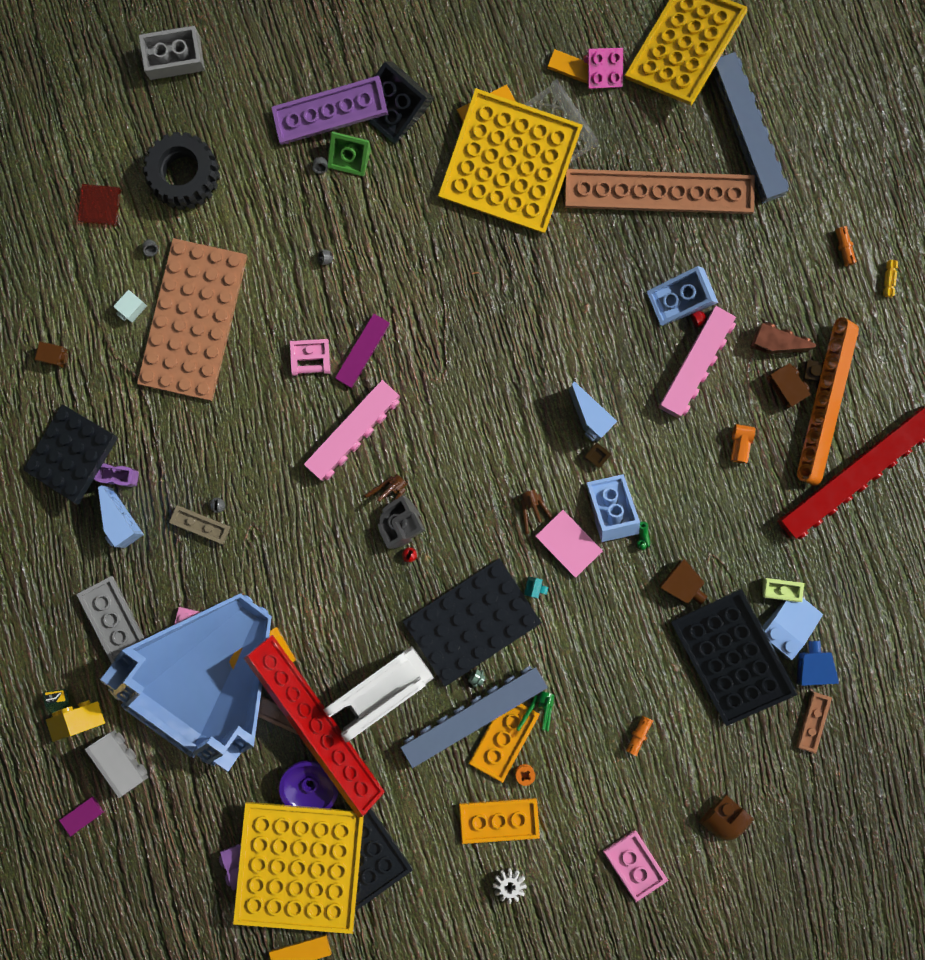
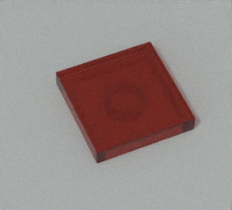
M82 184L78 221L81 223L117 226L121 194L120 187Z

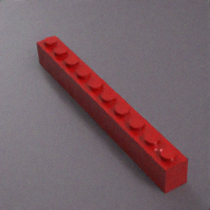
M925 405L777 521L790 539L798 538L800 540L808 534V529L812 526L816 528L823 522V517L834 514L838 511L837 506L852 500V495L856 491L860 493L868 487L867 483L870 480L875 481L883 475L882 471L884 469H890L898 463L896 460L899 457H906L913 451L911 449L913 446L923 444L925 442Z

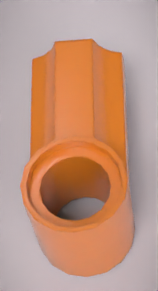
M740 424L734 425L730 461L748 463L750 446L755 437V427Z

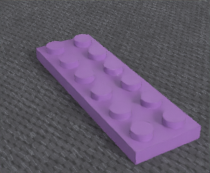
M379 76L272 107L278 139L281 145L388 114Z

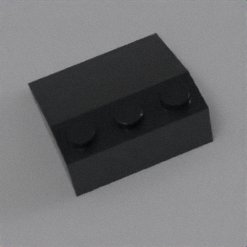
M384 61L375 76L380 77L388 114L368 121L396 144L424 114L434 100V97L394 62Z

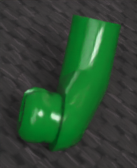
M644 521L640 522L639 541L637 542L638 549L642 551L650 546L648 523Z

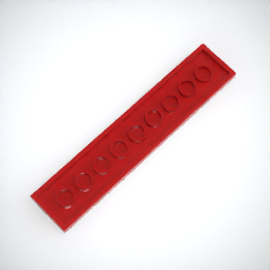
M273 635L269 636L247 654L244 660L357 817H363L385 791L350 742L346 743L341 735L342 731L333 718L326 715L323 710L325 707Z

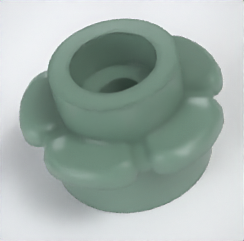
M474 669L470 674L468 682L473 685L472 687L475 688L477 685L481 686L485 680L483 670Z

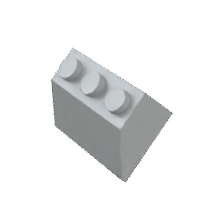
M112 731L87 747L85 751L118 798H120L145 781L148 776L146 775V768L142 764L139 765L135 759L134 751L131 748L128 749L125 745L124 737L119 732Z

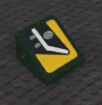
M67 689L43 692L44 705L51 713L70 704Z

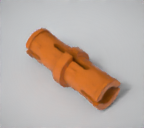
M847 226L835 229L839 242L838 250L842 253L844 266L857 263L852 248L854 244L850 241Z
M642 715L636 730L632 732L633 737L626 749L627 752L637 756L643 741L647 740L646 735L653 720Z

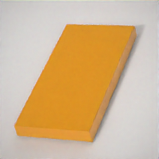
M522 703L491 721L469 765L503 783L540 713L532 710L519 731L516 728L529 708Z
M537 798L459 803L462 844L540 838Z

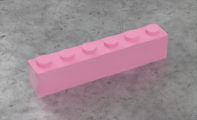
M717 306L713 308L658 408L676 418L687 414L690 409L689 401L697 396L700 390L697 388L699 383H704L709 374L706 372L709 365L713 366L718 358L715 355L718 349L722 350L727 341L724 339L726 334H730L736 325L734 323L736 318L734 315Z
M381 380L304 465L320 480H329L335 473L333 470L338 465L342 466L347 461V455L350 451L355 452L359 448L363 437L368 438L372 434L375 424H381L387 417V411L397 407L400 403L398 401L400 398L399 394Z

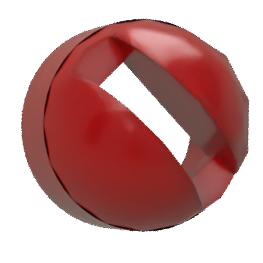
M696 311L691 314V320L695 327L698 328L706 323L707 316L702 311Z
M405 548L402 552V558L405 562H414L417 558V552L414 548ZM409 550H411L413 552L408 560L406 559V556L408 555Z

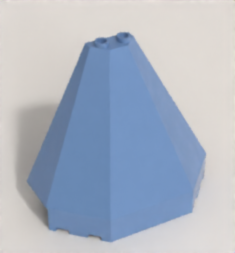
M240 593L121 650L100 680L110 687L108 690L115 699L123 702L121 706L125 711L188 756L194 758L197 755L201 758L202 762L212 766L218 765L228 772L241 752L244 753L254 747L262 683L246 663L244 657L269 637L272 616L268 614L265 608L254 604L249 596ZM243 648L233 669L229 661L234 652Z

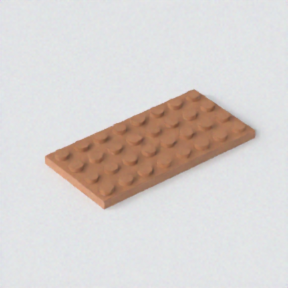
M173 238L137 382L138 385L213 401L248 257L246 254Z

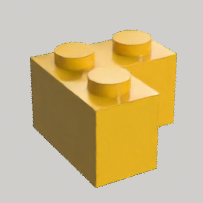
M90 700L79 703V708L73 710L71 706L52 713L53 717L46 719L52 741L54 742L105 724L98 701L90 703Z

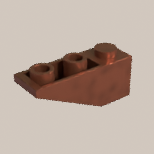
M766 322L758 326L750 347L766 354L811 351L815 348L816 344L811 342L810 338L797 337L790 330L783 329L782 331L777 329L776 325Z

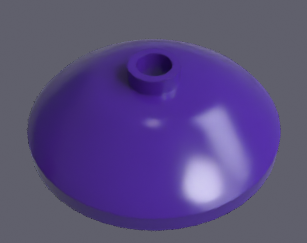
M301 761L293 764L284 772L279 785V793L284 805L330 809L338 796V789L317 761Z

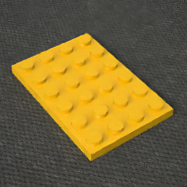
M669 0L626 72L625 78L692 106L747 13V6L731 0Z

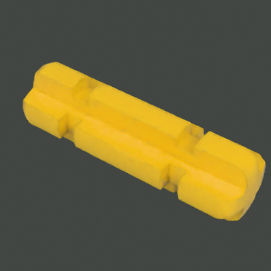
M889 260L886 263V269L888 270L885 272L884 297H893L895 295L894 286H896L898 261Z

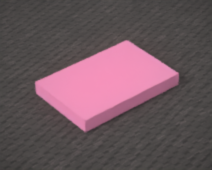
M563 509L535 535L575 578L603 552Z
M635 829L603 850L635 902L668 881Z

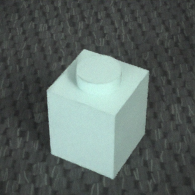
M128 290L113 307L118 310L116 314L122 320L128 319L133 322L147 305Z

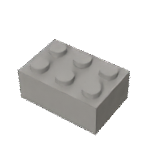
M195 26L139 35L144 71L150 80L205 71L200 35Z

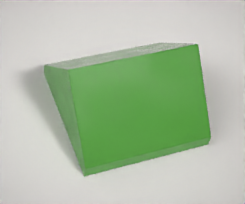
M332 132L328 168L364 176L371 152L369 140Z

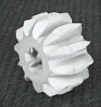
M508 868V874L501 870V876L496 875L495 880L497 882L493 883V888L497 889L495 895H501L500 901H504L507 897L509 904L512 902L511 898L518 902V895H525L524 891L521 890L527 887L525 883H522L525 877L519 876L518 870L514 874H512L511 868ZM508 882H512L513 886H511V889H507Z

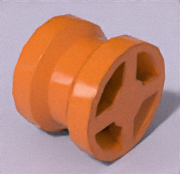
M522 764L517 767L515 776L518 783L523 786L531 785L535 780L533 768L528 764Z

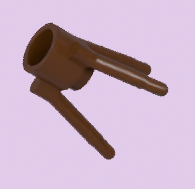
M396 474L365 494V498L388 485V489L377 501L380 502L391 491L395 494L398 492L394 499L396 500L406 491L405 487L408 484L402 477Z
M531 490L521 495L523 500L520 503L523 510L526 534H529L526 506L528 509L533 508L539 523L542 521L537 509L539 504L550 521L553 519V516L542 501L540 494L536 493V490Z

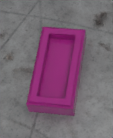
M93 796L59 821L71 837L104 813V811Z

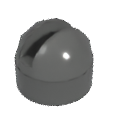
M323 157L315 158L313 161V171L318 174L325 173L328 169L326 159Z
M148 239L142 243V250L146 256H154L158 252V246L153 240Z
M326 249L318 251V262L320 265H327L332 262L333 256L331 251Z
M213 498L209 503V508L212 512L221 513L225 509V502L221 498ZM215 500H218V501H217V509H218V510H215Z

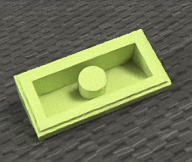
M763 578V597L802 602L804 583Z

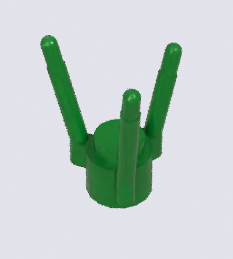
M544 691L540 692L539 696L535 695L533 702L516 730L519 731L537 703L538 708L545 710L541 729L548 732L555 696Z

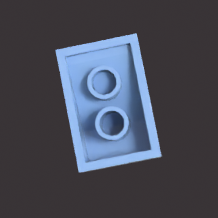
M699 266L647 291L661 326L718 303L704 268Z
M574 381L569 388V392L583 430L586 431L585 436L592 442L594 440L598 442L617 421Z
M624 474L587 482L591 506L601 542L639 534L640 521Z
M102 485L98 487L103 529L107 535L105 539L111 546L126 548L144 534L113 488Z
M804 598L802 602L783 600L762 627L773 648L786 659L793 660L807 642L823 614Z

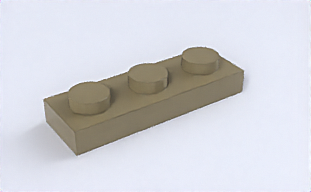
M176 505L169 522L220 544L225 543L231 526Z

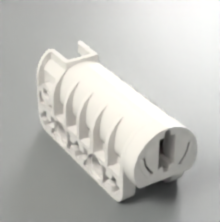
M411 646L323 710L329 717L336 715L345 707L350 708L356 716L355 720L343 728L344 732L341 733L342 738L347 743L425 687L434 677Z

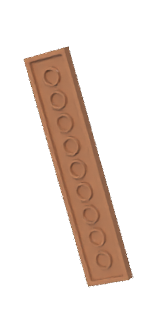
M567 169L565 208L753 214L755 175Z

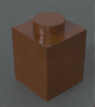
M39 341L35 360L43 364L63 368L64 363L68 360L67 349L62 346Z

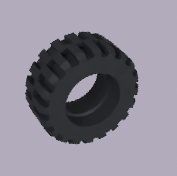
M173 132V136L163 135L164 139L154 141L155 146L153 148L149 147L147 150L149 156L144 157L143 163L146 166L143 167V174L146 176L144 178L146 184L162 203H166L171 208L176 206L179 210H185V206L193 209L195 204L203 205L205 198L210 199L213 196L211 191L217 189L218 184L216 181L220 180L219 165L209 146L196 135L192 137L187 132H184L183 135L179 132ZM181 157L195 159L198 163V170L190 182L184 185H171L166 181L167 168L174 160Z

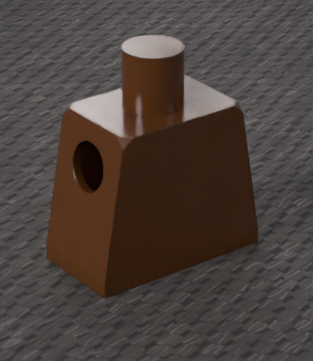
M681 559L658 586L662 591L686 604L693 599L701 605L708 597L700 590L705 582L685 559Z

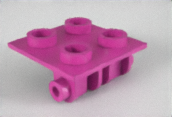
M623 48L588 49L587 55L583 57L584 63L588 64V88L623 87Z

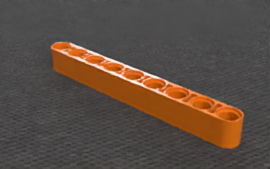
M844 317L838 318L832 328L797 470L798 479L813 486L818 485L823 479L859 332L858 325Z

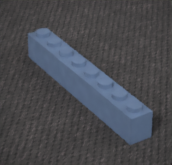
M735 52L722 56L712 72L751 175H755V185L761 201L766 203L783 197L788 192L789 185L781 173V163L776 160L774 145L770 144L768 139V129L766 126H763L761 111L755 105V95L753 92H750L748 87L749 80L742 71L741 59L737 58Z
M526 667L520 671L522 675L515 678L513 675L506 679L504 686L498 688L496 685L487 691V696L483 698L478 696L471 700L472 705L467 708L463 705L454 710L455 715L448 718L446 715L437 721L438 725L431 728L429 725L422 729L420 736L415 738L412 735L404 740V745L401 749L411 767L414 768L547 689L548 686L537 668Z

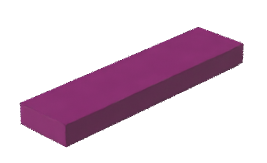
M376 314L372 315L335 377L336 380L353 388L390 326V322Z

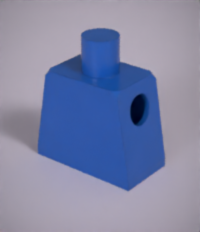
M808 641L809 652L799 653L797 684L801 686L839 684L832 653L827 651L821 652L820 641Z

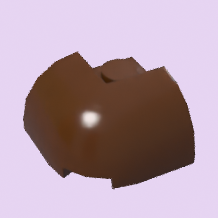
M724 794L718 803L707 811L699 823L715 837L729 841L742 835L754 821V818L729 796Z

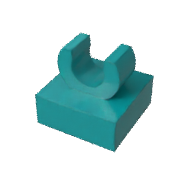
M528 576L524 595L538 598L539 593L547 595L549 587L542 586V579Z

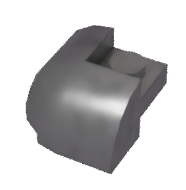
M403 495L382 510L383 513L378 527L389 549L404 546L412 542V538L425 531L419 518V511Z

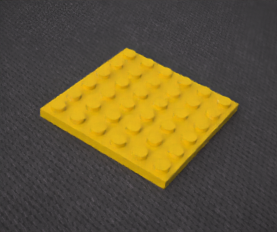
M475 88L438 197L545 234L583 125Z
M246 802L233 925L353 934L364 816L358 818L353 810Z

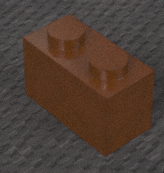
M791 363L766 377L786 409L811 395L809 386L805 381L802 382L798 376V369L791 365Z

